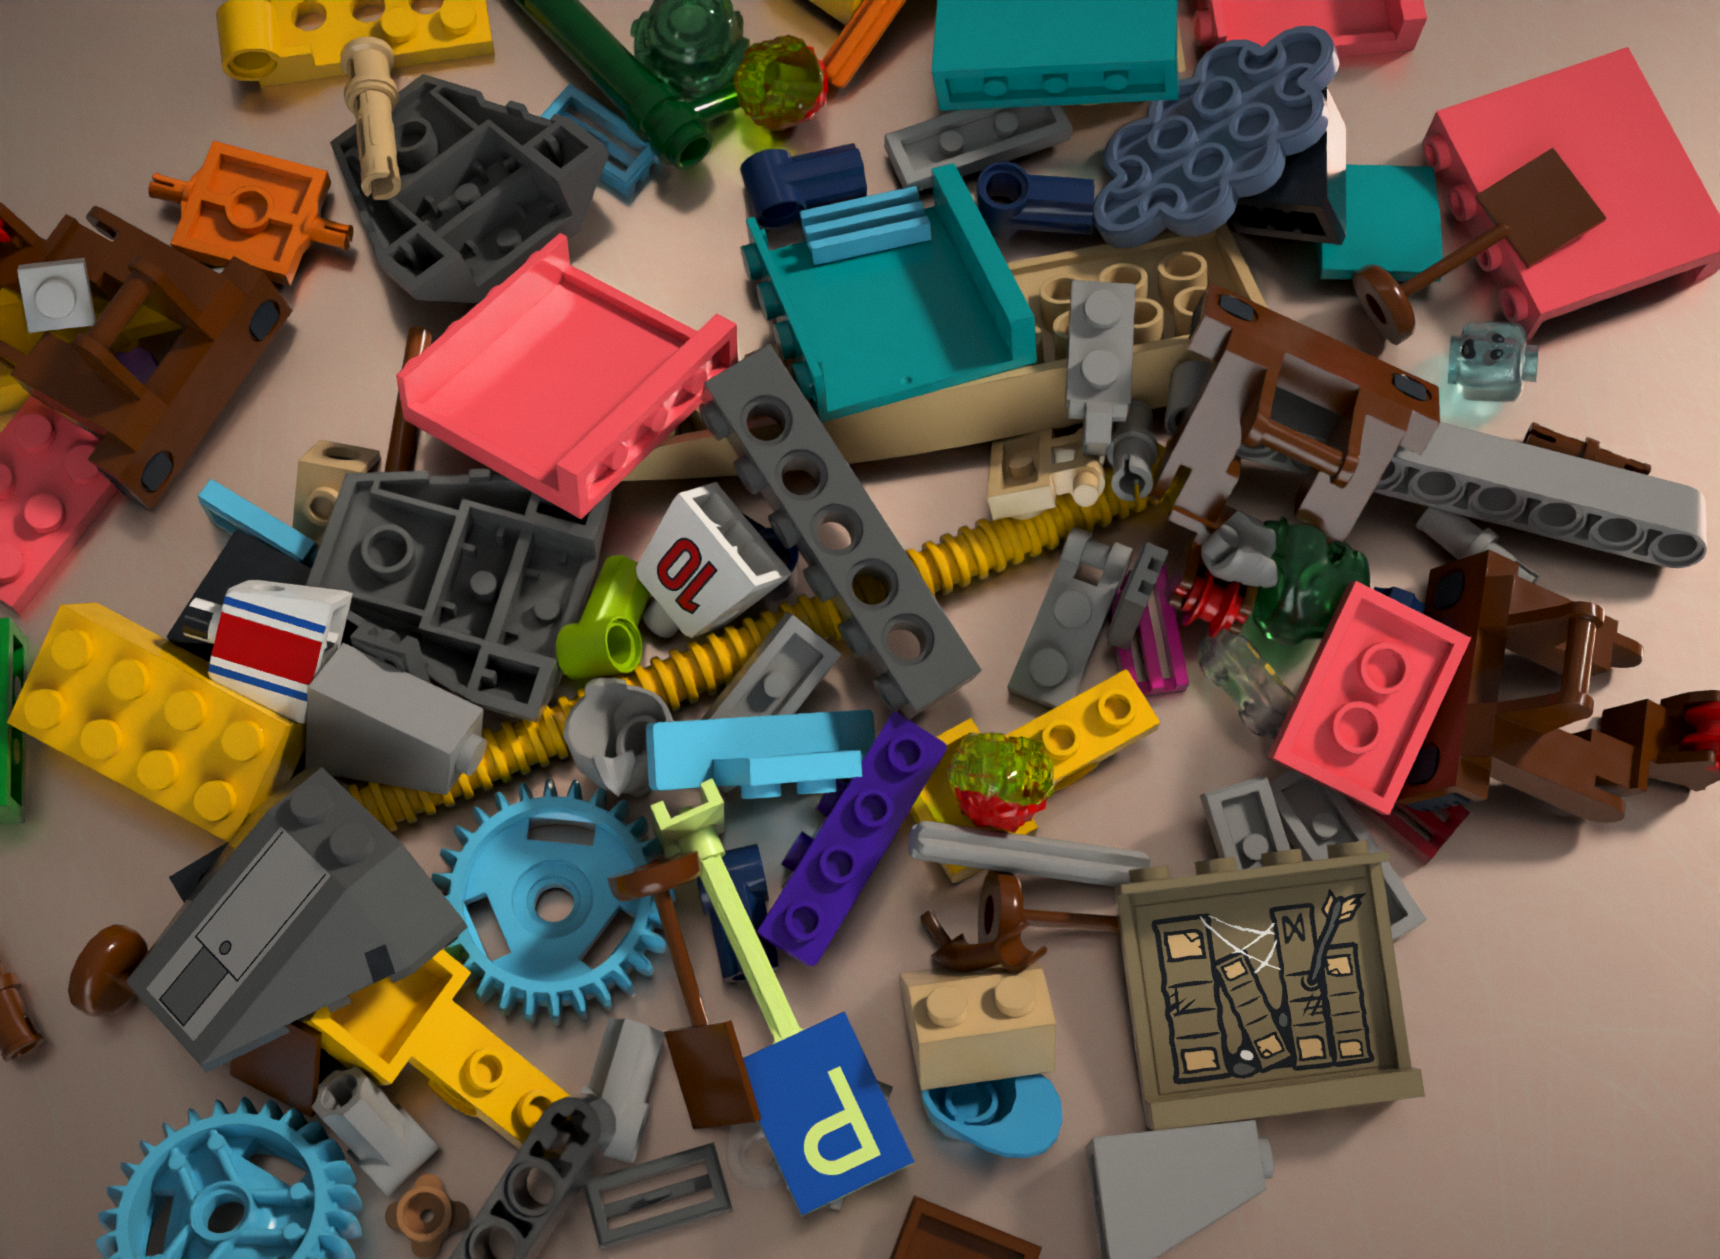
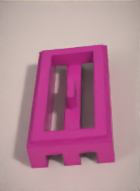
M1162 566L1153 592L1170 678L1163 679L1148 603L1137 627L1148 681H1137L1131 644L1128 651L1114 646L1118 671L1121 672L1127 669L1144 696L1186 691L1189 686L1175 609L1167 604L1166 597L1163 595L1169 580L1166 566ZM1129 570L1128 574L1125 575L1108 615L1110 624L1121 598L1120 591H1124L1132 570Z

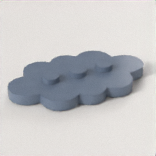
M1297 26L1283 31L1263 47L1247 39L1230 40L1218 44L1206 52L1199 60L1191 78L1179 80V100L1150 101L1146 118L1130 122L1119 129L1108 141L1103 154L1104 166L1112 180L1096 196L1092 221L1105 242L1116 248H1133L1149 242L1166 228L1181 236L1189 237L1211 233L1225 224L1231 217L1239 198L1262 193L1273 186L1282 175L1286 156L1302 152L1314 145L1327 130L1330 113L1328 104L1321 91L1336 76L1340 64L1338 51L1329 34L1315 26Z

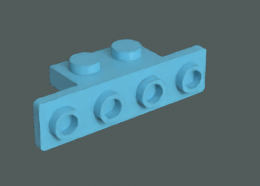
M866 709L649 723L646 726L649 787L653 791L700 788V783L713 778L716 786H740L741 799L780 797L781 783L796 782L797 794L837 792L836 779L862 777L861 762L875 741L874 714L871 710Z

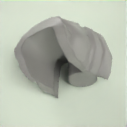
M1237 511L1203 541L1201 557L1205 566L1214 577L1229 582H1241L1243 585L1257 587L1261 585L1264 588L1276 585L1277 566L1275 561L1270 559L1276 550V534L1274 530L1266 528L1255 517H1249Z

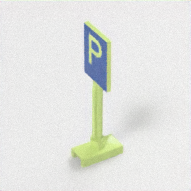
M712 778L700 783L702 805L696 808L684 807L678 811L677 816L671 818L663 800L651 805L655 838L658 837L660 839L665 858L680 852L698 851L702 863V872L699 877L774 1039L772 1045L743 1059L761 1116V1120L758 1122L802 1217L914 1164L915 1161L845 1011L807 1029L799 1027L722 860L726 852L718 835L725 833L724 802Z

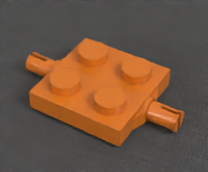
M213 140L203 166L191 177V180L186 182L161 175L160 173H154L152 176L153 181L149 183L148 194L150 198L181 205V219L171 240V247L196 261L217 267L227 266L232 257L235 256L263 271L270 281L291 286L303 253L314 241L347 251L350 247L349 242H352L354 229L352 225L321 218V208L331 185V180L326 170Z

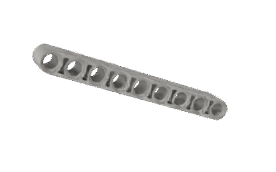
M1198 360L1184 362L1176 366L1171 373L1164 425L1171 437L1175 434L1210 368L1211 362ZM1276 386L1270 419L1325 444L1341 415ZM1440 422L1422 455L1399 446L1373 491L1374 493L1668 568L1690 567L1699 563L1707 553L1706 503L1704 495L1693 487ZM1241 443L1236 453V456L1245 460L1307 475L1311 467L1259 443L1255 448Z

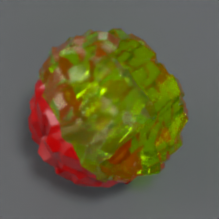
M790 34L780 35L772 40L754 43L744 51L745 58L735 71L733 81L739 105L744 109L745 115L749 116L756 125L770 131H783L787 127H794L802 122L810 121L814 113H817L825 105V95L828 91V73L823 62L814 54V47L807 46L802 38L790 36Z
M971 732L963 737L959 747L953 751L951 765L947 770L950 787L954 792L962 815L970 818L972 824H975L976 827L992 826L1015 833L1019 827L1031 821L1036 812L1046 809V800L1054 792L1053 760L1046 756L1044 743L1022 736L1019 738L1009 736L1007 738L1004 733Z

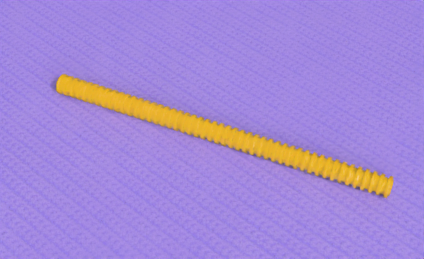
M1172 438L1168 439L1166 447L1157 444L1158 456L1156 462L1151 467L1152 476ZM1180 464L1170 488L1165 493L1167 496L1171 497V493L1185 468L1184 465ZM1103 466L1105 470L1104 490L1098 496L1097 502L1089 507L1078 505L1070 493L1056 495V507L1046 509L1033 518L1019 520L1007 517L990 522L985 518L976 520L975 528L973 529L964 525L958 528L957 536L953 537L951 534L945 533L940 536V543L936 545L929 540L922 544L921 551L917 552L915 549L910 548L905 550L933 596L935 597V593L938 591L943 595H947L952 592L954 584L966 587L970 585L971 577L973 576L979 580L987 578L989 569L1001 572L1005 570L1006 562L1008 561L1017 565L1023 562L1025 554L1031 557L1040 555L1043 546L1050 550L1057 548L1060 539L1067 541L1074 526L1092 533L1095 524H1098L1100 527H1106L1111 524L1113 516L1119 520L1128 517L1130 509L1134 512H1141L1147 507V502L1153 505L1163 502L1164 496L1160 501L1149 496L1141 499L1138 484L1135 486V501L1122 500L1112 490L1111 478L1113 469L1109 466ZM861 576L852 581L853 592L861 602L874 605L885 600V589L876 578ZM801 594L796 598L797 603L792 606L786 601L778 605V612L772 614L770 610L766 609L760 612L759 620L753 621L752 618L747 617L742 620V627L735 629L734 626L728 625L724 627V634L719 637L713 632L705 636L706 642L700 645L695 640L687 643L688 650L680 653L677 648L669 650V658L661 660L660 657L655 656L650 659V666L643 668L638 664L631 674L627 676L623 674L613 675V678L626 680L628 685L638 686L654 692L674 712L680 709V702L685 699L692 704L699 700V693L706 691L711 696L717 693L716 686L724 683L727 687L787 611L797 617L826 642V639L833 637L836 641L843 639L838 629V624L844 620L830 599L822 603L816 596L808 598L807 595ZM585 688L577 689V697L568 700L563 695L557 698L558 705L551 708L547 705L538 723L521 719V721L511 724L510 720L506 719L501 722L502 729L492 732L490 727L483 729L482 738L487 740V746L480 764L470 776L462 773L447 795L368 782L369 785L360 789L357 784L348 786V791L385 828L387 827L389 832H393L398 829L397 822L406 819L409 824L417 821L416 814L426 811L428 816L436 813L435 806L445 803L447 808L454 806V798L464 795L467 800L473 798V790L483 787L484 791L487 792L493 789L492 782L500 778L503 783H508L512 781L511 774L520 770L522 775L531 773L530 766L539 762L541 767H545L550 764L549 758L557 754L560 759H564L569 756L567 751L569 748L563 737L565 721L574 705L585 695Z

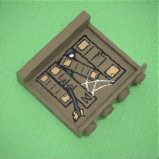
M1367 840L1327 845L1329 859L1303 862L1301 849L1262 853V867L1236 870L1235 857L1195 862L1196 875L1170 878L1168 865L1128 870L1129 884L1113 886L1146 1127L1156 1131L1425 1097L1421 1069L1411 1067L1381 862L1390 861L1389 851L1369 853Z

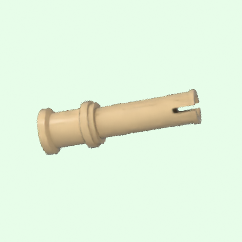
M360 37L344 45L340 53L341 67L344 73L348 75L349 80L344 88V100L347 108L356 118L357 145L361 166V190L368 197L372 193L373 187V199L387 200L396 196L401 190L394 124L392 121V112L398 104L399 96L398 88L390 78V72L394 67V52L390 45L381 39Z

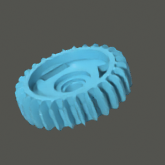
M550 778L545 781L543 797L534 798L527 784L522 782L519 785L520 802L513 805L509 803L501 792H496L494 797L498 813L490 817L479 807L473 808L472 812L479 827L474 833L461 826H455L454 833L463 846L461 852L447 848L440 850L442 860L453 870L452 873H433L431 880L439 890L447 892L446 899L463 918L468 927L443 950L458 962L465 960L462 965L471 974L462 986H466L477 978L481 979L474 991V996L478 1002L484 1004L496 992L500 993L497 1007L499 1013L505 1017L513 1010L516 1002L523 1003V1015L526 1023H534L541 1006L548 1008L553 1024L560 1025L564 1013L563 1006L573 1005L580 1020L586 1021L588 1019L587 1001L595 997L606 1011H611L613 1005L609 990L617 985L621 991L632 996L635 993V989L628 974L634 969L638 973L650 977L654 971L650 961L644 955L645 951L649 950L664 954L667 945L662 937L654 933V929L663 928L653 895L631 901H620L613 896L607 878L651 863L652 860L663 853L660 839L656 837L641 842L640 840L648 832V821L641 816L626 825L625 822L630 814L629 804L624 799L619 801L610 811L605 810L607 795L606 791L601 787H598L589 802L583 801L581 785L576 779L572 781L567 797H558L553 779ZM554 824L578 826L595 832L594 843L592 846L529 840L530 829ZM551 888L564 889L574 899L571 913L565 919L558 922L543 920L536 913V902L539 896ZM671 889L669 892L672 902L675 903L676 892L675 889ZM484 897H488L511 953L494 961H490L487 958L469 915V904ZM620 909L635 919L632 927L608 959L598 967L591 969L581 960Z
M244 1096L239 1103L236 1113L229 1114L222 1101L216 1099L212 1117L201 1119L194 1109L189 1108L187 1112L189 1125L177 1131L169 1123L163 1122L162 1129L165 1139L156 1147L140 1140L139 1146L145 1156L143 1161L139 1165L121 1162V1170L129 1180L127 1185L106 1187L108 1197L117 1208L105 1210L98 1214L100 1224L107 1234L100 1236L95 1242L98 1251L104 1259H355V1254L347 1240L362 1236L361 1225L355 1214L359 1213L363 1207L355 1189L357 1185L356 1176L349 1163H346V1157L340 1145L334 1139H329L324 1127L317 1120L308 1123L303 1113L297 1111L295 1107L284 1115L279 1105L272 1099L268 1100L258 1113L250 1099ZM252 1154L277 1156L289 1161L307 1173L299 1183L290 1186L249 1162L248 1159ZM174 1196L163 1254L148 1256L149 1242L155 1221L169 1197ZM229 1202L240 1203L244 1206L243 1218L234 1229L225 1233H214L208 1230L209 1218L217 1207Z

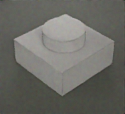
M85 258L18 266L17 272L29 333L94 325L96 319Z

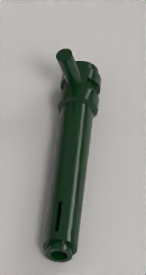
M514 0L626 116L627 127L640 140L650 143L651 151L667 166L674 165L675 168L681 171L688 170L701 162L709 152L713 142L712 135L708 132L707 121L743 106L744 98L742 92L735 85L688 103L670 84L659 82L579 0Z

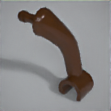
M929 909L920 916V922L923 926L927 927L941 947L931 957L956 971L972 972L1001 964L1004 969L1019 973L1047 953L1045 945L1036 952H1033L1022 944L1020 934L1030 926L1026 920L1015 925L997 940L980 944H969L963 933L951 940L937 920L934 911Z

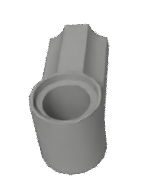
M609 1017L589 1086H584L580 1093H592L602 1097L612 1107L615 1114L616 1131L610 1145L602 1156L633 1164L638 1154L648 1119L650 1104H647L646 1100L652 1080L656 1074L665 1033L647 1024L625 1018L615 1019ZM584 1113L572 1115L570 1122L574 1125V1130L566 1142L567 1146L573 1141L590 1135L582 1128L583 1121L586 1118Z
M357 1066L345 1071L335 1070L317 1086L318 1095L311 1108L350 1148L347 1153L388 1197L440 1148L399 1103L394 1107L387 1099V1095Z

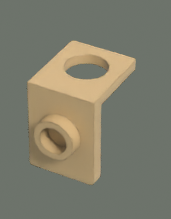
M319 440L298 460L292 528L315 541L317 546H320L345 475L347 473H367L378 462L380 451ZM331 456H340V457L351 458V459H354V460H340V459H334V458H330V457H331Z

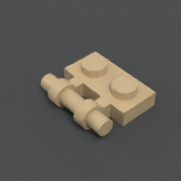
M1083 427L1076 431V434L1055 438L1053 429L1049 428L1039 432L992 440L987 500L993 520L1007 517L1019 520L1033 518L1046 509L1055 508L1056 495L1065 493L1072 494L1074 501L1083 507H1089L1097 502L1098 496L1105 487V470L1103 468L1105 456L1082 454Z

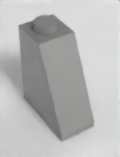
M342 643L308 686L305 768L322 767L331 776L447 795L462 773L468 776L474 773L484 756L487 746V740L481 737L484 709L418 677L403 672L350 645Z
M1256 1120L1093 1137L1086 1146L1101 1259H1156L1265 1191V1179L1273 1177V1157L1268 1138H1258Z

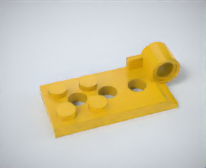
M229 0L223 3L216 11L222 69L226 75L233 79L258 81L260 87L342 76L346 74L341 67L340 53L344 45L360 37H375L389 44L394 52L393 68L495 54L487 1L441 0L443 4L437 11L431 14H420L412 9L418 0ZM367 5H377L385 10L383 15L373 22H361L354 18L356 12ZM318 13L326 17L323 25L315 30L305 31L296 27L297 21L306 14Z

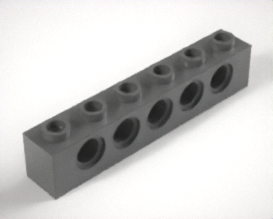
M771 344L764 346L704 382L701 397L704 405L699 407V413L705 425L717 441L725 437L739 457L733 461L739 478L752 495L761 491L774 511L768 515V520L781 543L787 549L796 545L808 564V567L803 570V574L811 590L822 603L830 599L844 621L838 624V629L847 646L858 658L866 654L879 676L873 679V683L886 706L892 712L901 708L906 718L910 720L972 681L982 671ZM768 416L779 424L782 434L774 440H759L749 432L747 423L754 417ZM792 469H802L814 478L816 489L807 495L793 494L784 486L782 475ZM828 522L838 523L848 531L851 544L840 550L827 548L820 542L817 528ZM861 576L876 578L885 589V600L874 605L861 602L853 592L852 581ZM895 630H907L914 634L920 644L919 656L911 660L895 656L888 646V634Z

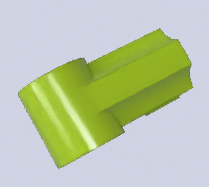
M625 555L606 558L580 621L569 623L559 631L555 644L556 657L560 668L569 678L583 680L630 673L640 663L643 651L638 625L651 593L637 577V561L631 560Z

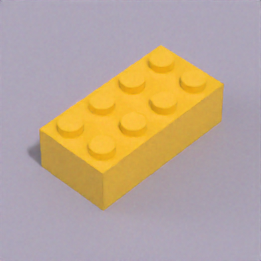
M97 602L60 604L7 721L8 724L228 843L251 812L289 782L306 746L307 722L304 724L294 722L212 681L208 676L210 662Z

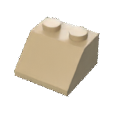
M1037 962L1019 973L1010 972L1004 969L1001 964L972 972H961L949 967H940L899 973L921 1091L1055 1071L1056 1021L1044 971Z

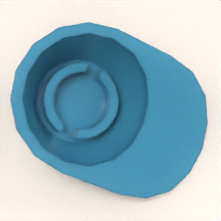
M1042 1074L921 1091L922 1102L929 1121L945 1136L972 1143L987 1152L1006 1158H1029L1045 1153L1057 1141L1063 1123L1061 1099L1052 1082Z

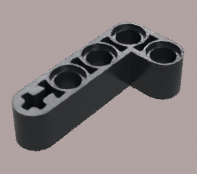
M580 1093L553 1102L539 1118L449 1259H497L489 1247V1237L494 1227H500L512 1236L515 1244V1253L512 1259H536L610 1145L616 1131V1117L612 1107L602 1097L592 1093ZM584 1113L586 1118L583 1121L582 1128L590 1135L571 1142L562 1155L550 1151L564 1146L573 1133L574 1125L567 1120V1117ZM534 1167L545 1170L553 1182V1195L547 1204L535 1201L527 1189V1178Z

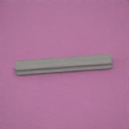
M921 821L918 825H913L909 832L910 842L908 851L916 860L1105 886L1129 884L1128 870L1148 868L1151 864L1150 857L1141 851L931 821Z

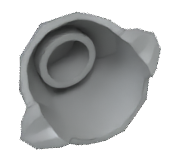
M595 678L586 684L585 695L571 709L565 721L563 737L578 770L607 792L615 793L618 797L621 793H629L634 797H644L651 791L648 778L646 726L649 723L673 722L674 720L665 702L654 692L638 686L628 685L626 680Z

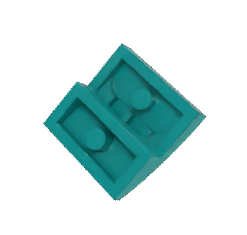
M1346 164V237L1342 245L1314 242L1320 279H1352V275L1357 270L1368 264H1375L1389 272L1396 281H1407L1443 259L1440 208L1433 167Z

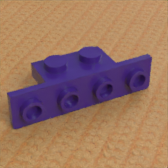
M896 711L891 713L861 762L862 777L848 778L846 782L836 779L837 792L824 793L814 809L824 816L814 834L810 837L801 831L782 860L781 865L790 870L781 885L783 890L757 930L756 934L807 967H813L818 963L946 752L947 746L943 741Z

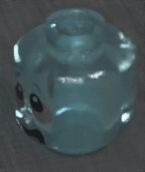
M1471 321L1464 326L1461 336L1451 335L1448 384L1457 385L1460 396L1465 400L1514 402L1521 396L1524 382H1536L1539 345H1527L1526 331L1519 323Z

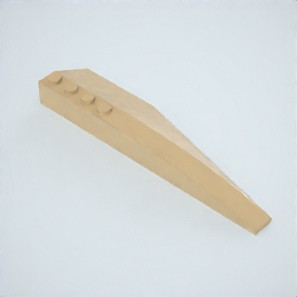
M1226 223L1211 233L1197 237L1181 236L1169 231L1160 233L1149 242L1133 248H1116L1110 244H1102L1010 262L1007 265L1035 317L1037 363L823 422L822 424L847 463L853 464L944 450L1039 432L1049 428L1061 429L1083 423V419H1068V408H1065L1072 280L1136 284L1131 400L1143 401L1149 405L1150 409L1167 406L1171 373L1176 366L1194 360L1213 362V360L1187 349L1193 318L1192 314L1209 282L1266 308L1268 307ZM777 344L771 345L791 375L790 365L795 364L793 358L782 360ZM753 351V352H751V353L745 354L744 357L746 358V357H748L749 355L753 354V353L756 352V351ZM810 399L807 400L808 403L810 404V406L812 407V409L814 410L813 405H812ZM698 407L622 481L735 476L738 474L734 468L733 461L739 457L726 437L720 441L713 437L705 425ZM757 416L747 423L749 432L759 440H774L782 434L779 424L768 416Z

